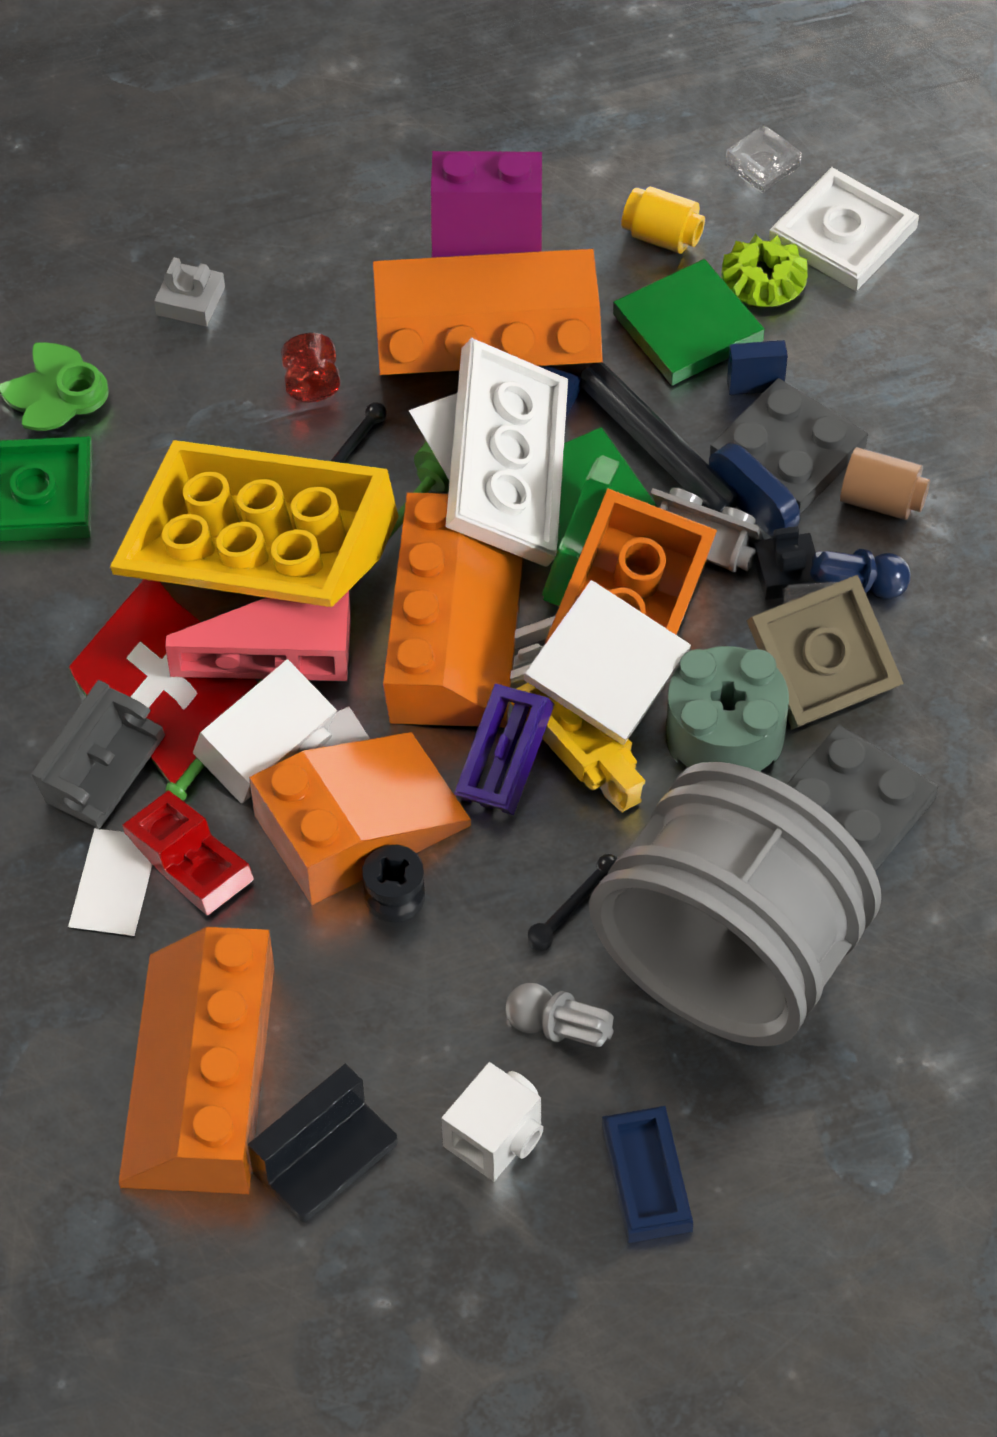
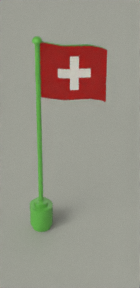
M426 441L414 455L417 476L421 484L413 493H428L430 489L435 492H449L450 481ZM405 503L398 510L399 517L390 538L403 524ZM143 579L70 664L69 669L76 684L85 696L89 694L96 682L100 680L108 684L110 688L141 702L151 710L146 718L160 725L164 730L165 737L150 759L168 781L165 792L169 790L184 801L187 798L185 790L205 767L193 754L200 732L263 679L257 682L255 679L170 677L165 647L166 636L201 623V621L176 602L160 581Z

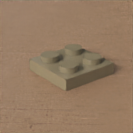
M858 575L754 615L746 620L757 648L770 653L775 658L776 667L787 683L789 691L787 719L792 730L904 684Z

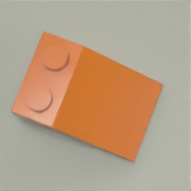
M608 488L547 635L545 644L591 580L677 635L717 530Z
M412 732L304 750L249 777L254 816L311 905L362 881V867L366 858L374 850L382 846L398 844L418 853L471 826L470 817Z

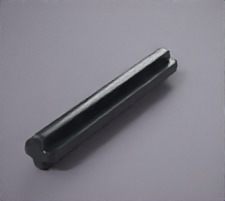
M592 363L589 367H584L580 373L582 378L581 387L686 491L700 497L703 500L702 506L721 513L724 507L736 508L737 492L605 363Z

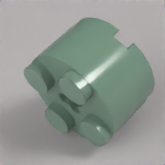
M718 646L705 650L695 649L684 654L679 667L671 678L667 702L666 743L671 756L677 763L679 759L687 767L703 762H725L761 772L773 760L774 763L781 755L784 745L789 691L783 675L776 667V660L770 653L760 649L749 650L735 646Z

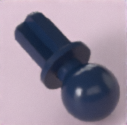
M858 549L853 554L818 551L811 559L810 575L815 582L835 584L858 575L865 593L870 591L875 596L884 599L896 598L903 594L908 588L911 579L910 569L906 561L892 553H884L874 557L872 552L866 549Z

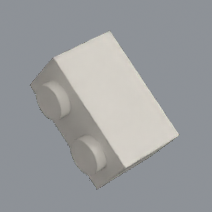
M287 659L200 732L193 754L243 804L252 796L250 776L301 751L324 747L332 737L328 728L337 710Z

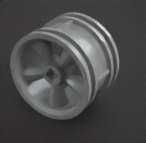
M703 762L692 765L679 774L668 793L656 805L650 821L630 848L617 858L608 871V875L600 881L591 894L589 912L598 938L613 960L640 988L664 1007L719 1037L746 1045L776 1046L789 1041L798 1032L806 1015L812 1011L819 1001L827 981L844 956L854 949L861 939L864 930H866L877 915L881 905V888L876 872L859 844L837 820L814 801L791 786L751 768L725 762Z

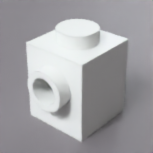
M490 1062L441 1118L443 1147L493 1182H495L516 1155L523 1159L534 1149L544 1129L541 1125V1097L538 1095L534 1085L521 1074L514 1071L505 1073Z

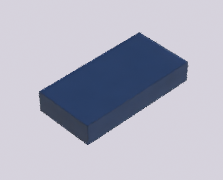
M666 1106L603 1116L602 1130L628 1243L693 1232V1218Z

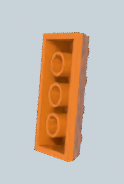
M593 248L373 261L380 375L460 371L461 349L470 338L537 366L603 362L600 302Z
M407 493L383 681L390 724L479 727L494 684L511 688L510 676L514 665L515 630L518 624L524 558L447 528L448 494ZM508 702L500 727H506L508 723L510 702Z
M205 927L150 954L119 1175L120 1188L249 1194L252 1167L247 1144L256 1136L274 975V960L269 930Z

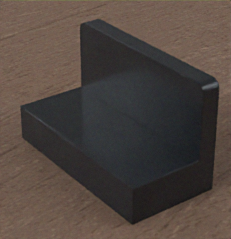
M345 1063L247 1145L252 1173L300 1221L307 1222L396 1147L398 1141L397 1134L365 1103L363 1079Z

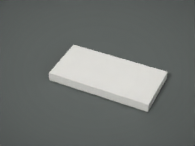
M470 338L462 347L446 516L447 528L545 567L555 559L558 544L568 388L567 378L473 338Z

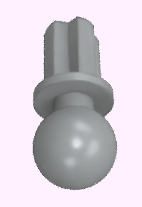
M525 983L512 990L506 1001V1015L514 1028L525 1033H537L543 1030L545 1037L551 1041L559 1042L564 1038L600 1047L605 1041L611 1039L614 1032L612 1028L614 1017L609 1011L576 1002L573 995L565 991H559L552 996L548 989L542 985Z

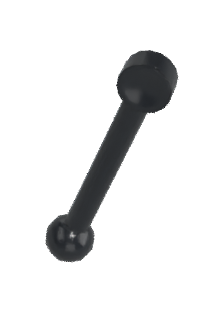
M374 402L367 406L365 411L366 417L331 459L332 462L343 463L372 426L385 420L387 410L383 404Z
M604 854L597 861L596 871L545 924L537 923L530 927L528 930V942L533 949L542 951L551 946L553 941L552 933L589 896L600 881L608 875V871L617 860L615 855Z

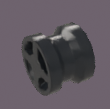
M398 844L385 845L374 850L366 858L362 867L365 904L370 913L378 919L388 922H403L414 917L422 909L425 901L424 870L420 857L410 848ZM388 877H404V880L402 882L391 881Z

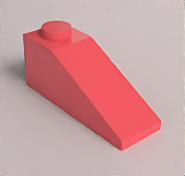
M349 591L333 607L265 597L167 635L165 647L170 677L264 679L288 659L307 680L347 681L351 625Z

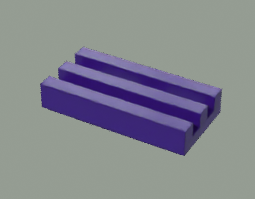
M494 684L454 795L461 801L468 803L472 801L477 802L482 807L489 809L494 807L500 809L503 813L514 815L555 704L548 697ZM508 702L515 703L504 734H501L494 752L495 758L484 788L479 789L477 786ZM530 707H532V708H531V711H530V713H529L528 719H527V721H526L524 730H523V732H522L521 738H520V740H519L518 746H517V748H516L514 757H513V759H512L511 765H510V767H509V770H508L507 776H506V778H505L504 784H503V786H502L501 792H500V794H498V793H499V790H500V787H501V785H502L503 779H504V777H505L507 768H508V766H509L510 760H511V758H512L514 749H515V747H516L517 741H518V739H519L520 733H521V731H522L524 722H525V720H526L527 714H528V712H529Z

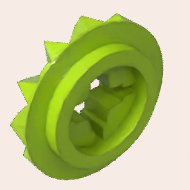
M755 233L749 243L735 241L731 253L724 254L721 276L740 301L754 306L773 307L790 302L803 291L808 277L807 259L800 257L797 244L783 245L778 235L771 241H762ZM759 261L766 262L769 268H773L771 280H768L767 273H763L761 267H757Z

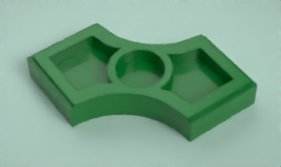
M601 455L594 462L557 550L542 593L544 601L560 606L608 488L611 489L620 463L619 461Z

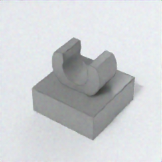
M173 257L154 300L156 315L207 327L225 288L223 273L210 270L206 264L200 263L199 267L181 264L179 258Z

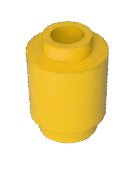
M651 186L646 190L636 187L630 193L625 204L621 226L623 229L631 231L633 238L682 254L688 245L695 247L699 242L705 225V216L699 214L700 206L698 202Z

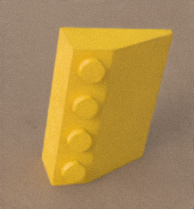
M173 440L110 565L112 574L333 607L381 559L399 516L388 470Z

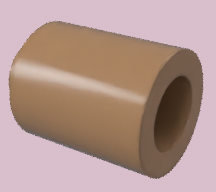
M856 447L845 473L840 502L907 520L911 510L922 511L928 494L930 479L921 477L923 465Z

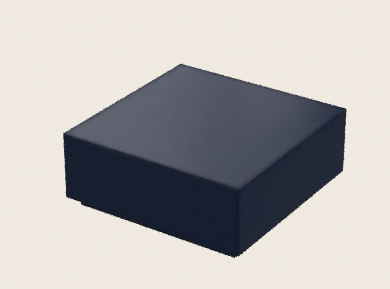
M785 340L731 344L729 347L727 372L729 395L764 393L778 378L785 381L788 358Z

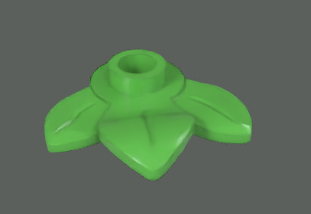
M47 342L35 343L33 345L32 354L36 372L0 384V395L11 408L25 412L22 418L23 428L36 431L58 428L67 423L75 414H87L97 410L105 403L109 393L105 376L94 365L83 362L77 350L68 346Z

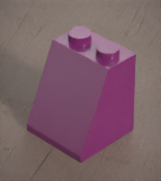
M432 151V258L542 251V152Z

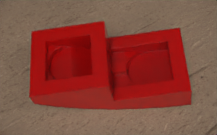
M169 790L122 824L125 834L150 863L180 893L207 916L254 880L249 863L212 836L206 818Z

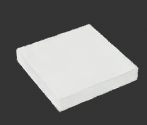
M831 167L770 229L769 241L778 235L783 245L797 244L800 257L806 258L808 265L857 292L917 229L919 215Z
M591 580L529 666L523 680L624 745L680 665L681 658L685 653L689 652L691 644Z

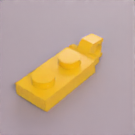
M529 683L516 688L521 691L548 697L555 704L542 739L581 782H584L592 791L601 787L604 797L620 812H624L641 803L642 799L640 797L642 787L645 785V779L635 769L637 760L631 753L632 742L629 739L624 745L620 744ZM530 707V709H529V712H528L527 717H526V721H527V719H528V716H529V713H530L532 707Z

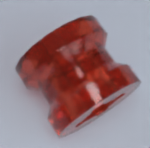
M304 333L294 336L284 343L281 349L283 367L287 371L284 376L286 392L290 397L301 402L310 403L330 398L337 392L340 386L339 370L334 364L336 361L335 344L329 337L318 333Z

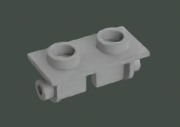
M654 488L652 489L651 495L658 508L717 530L706 562L726 568L732 572H736L738 568L746 571L750 569L756 550L748 547L749 543L764 539L760 527L754 525L756 521L754 517L732 507H724L721 513L701 506L703 500L700 497L683 489L671 488L669 494Z

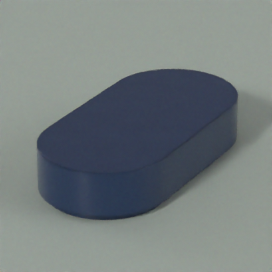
M728 443L711 454L709 466L737 492V506L743 512L756 519L755 523L768 535L773 537L775 529L799 525L800 510L792 493L747 450L737 444Z

